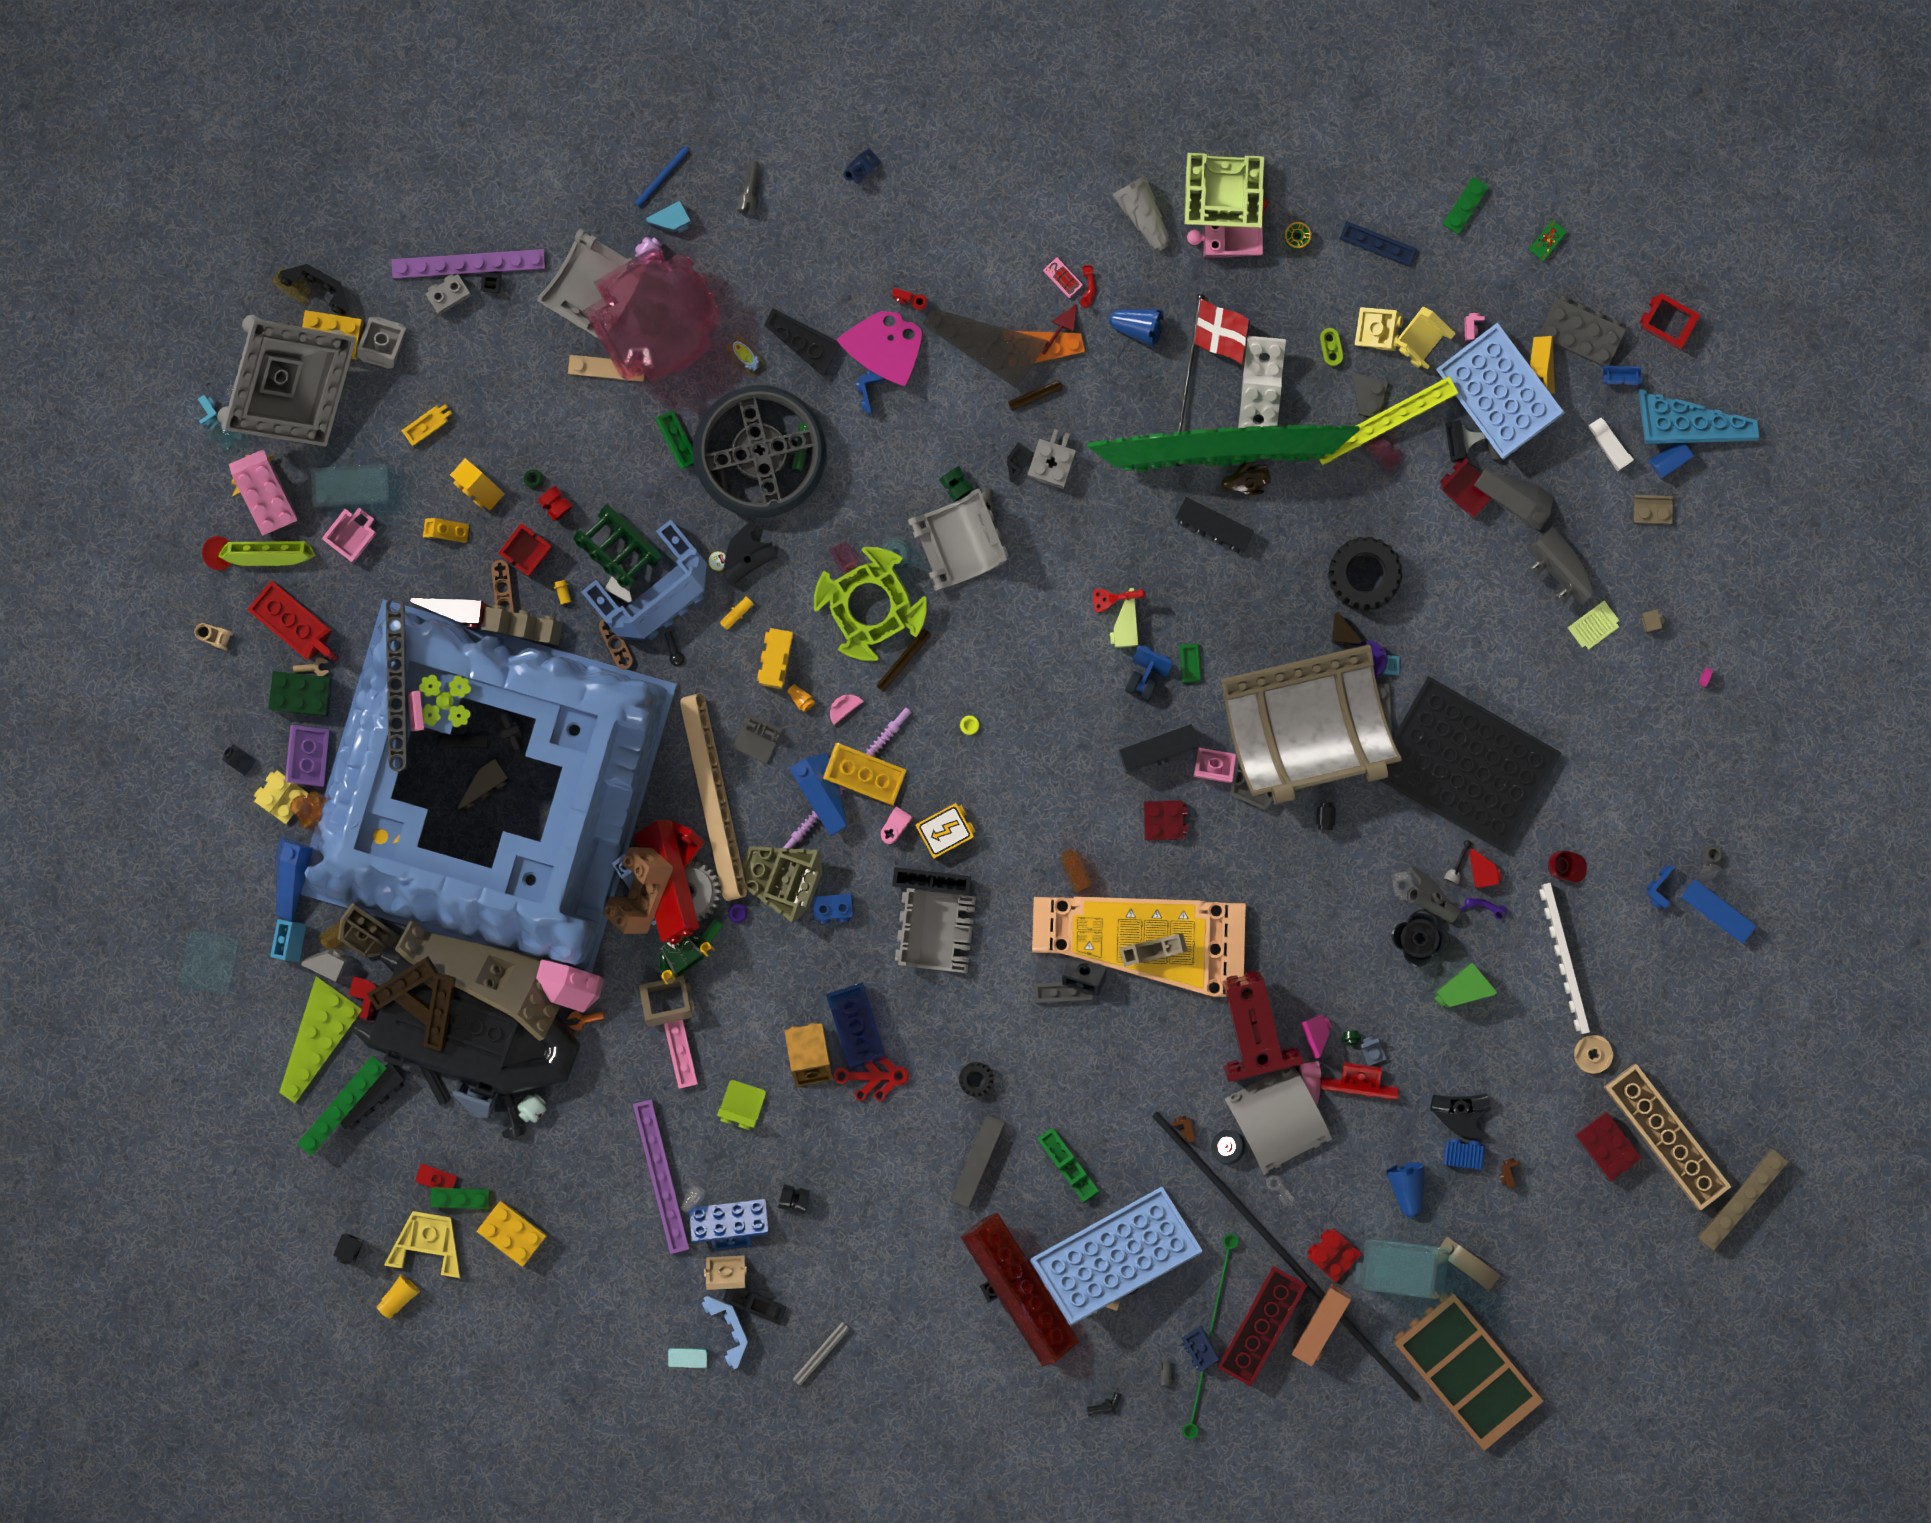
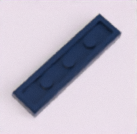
M1346 221L1339 238L1342 241L1408 267L1411 266L1417 248Z

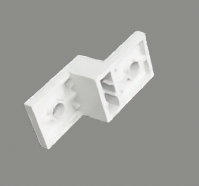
M1247 337L1238 428L1277 425L1286 339ZM1262 353H1267L1270 355V358L1264 361L1259 356ZM1255 415H1262L1264 420L1256 422L1253 417Z

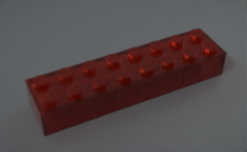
M998 1212L984 1217L960 1237L1042 1367L1057 1362L1080 1342Z

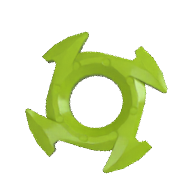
M863 547L862 551L873 563L861 565L837 580L832 579L831 573L824 570L817 582L814 594V610L816 612L819 611L830 601L829 607L832 616L848 640L847 643L840 645L838 651L859 660L877 661L879 657L869 644L879 643L905 627L909 628L910 634L917 638L927 613V598L923 596L911 607L909 594L894 569V565L900 564L903 557L883 548ZM864 583H874L881 586L890 598L891 607L888 616L883 622L876 625L860 623L850 611V596L856 587Z

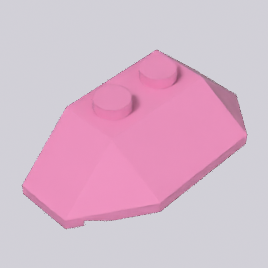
M541 960L536 977L551 1003L579 1012H585L599 999L604 979L598 975L546 960Z

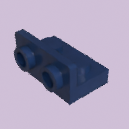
M1203 1326L1196 1328L1181 1338L1184 1342L1182 1343L1183 1348L1187 1353H1190L1193 1359V1366L1200 1372L1207 1371L1210 1366L1221 1360Z

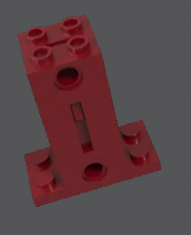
M1249 971L1245 973V976L1238 977L1234 975L1227 977L1223 981V986L1241 1057V1062L1234 1060L1223 1066L1228 1082L1304 1064L1298 1047L1290 1046L1284 1048L1283 1051L1280 1050L1266 986L1261 973ZM1249 988L1247 991L1242 992L1243 989Z

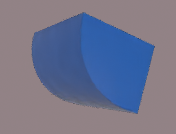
M1673 443L1649 459L1648 462L1658 477L1662 479L1690 460L1694 455L1685 443Z

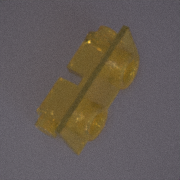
M340 921L318 936L321 940L320 942L327 950L334 949L342 943L338 940Z

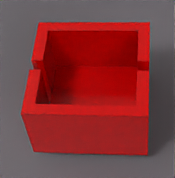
M521 523L498 554L531 578L553 547Z

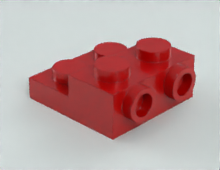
M1332 1228L1331 1230L1326 1229L1320 1236L1322 1240L1318 1245L1314 1243L1308 1249L1309 1255L1307 1258L1336 1283L1360 1257L1361 1253Z

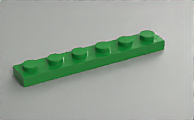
M372 1055L299 1140L297 1145L310 1156H313L385 1072L387 1067Z

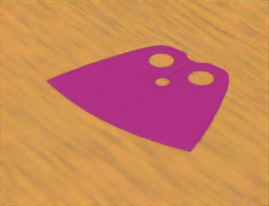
M880 311L855 325L836 340L864 367L889 381L905 386L917 358L922 331L913 322L904 321L899 313ZM886 316H893L895 324L888 327L883 323V319ZM905 329H912L915 336L907 340L902 334ZM893 335L894 340L889 341L887 337Z

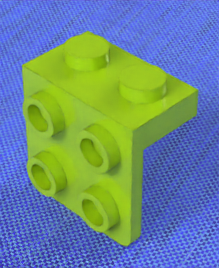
M731 1080L717 1116L721 1117L720 1121L729 1124L732 1121L738 1122V1127L747 1130L750 1127L755 1128L766 1092L762 1089Z

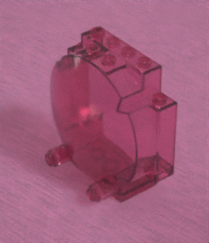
M651 248L593 282L602 299L584 309L583 312L619 376L626 381L645 373L648 381L654 383L666 375H671L687 368L703 353L711 349L709 345L711 340L707 334L713 331L715 324L722 321L720 318L722 313L714 302L716 301L715 295L705 286L707 284L705 277L702 273L699 274L698 271L695 272L692 268L694 263L689 255L686 256L680 253L670 260L664 261L665 257L662 252Z

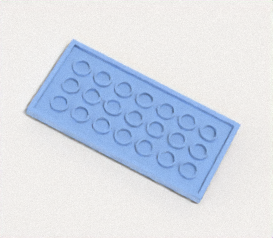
M1160 1187L1034 1256L1030 1261L1071 1326L1202 1253V1249L1164 1188Z

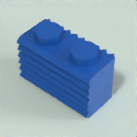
M1450 1138V1142H1445L1443 1165L1483 1170L1485 1146H1481V1142L1476 1141L1462 1144V1140Z

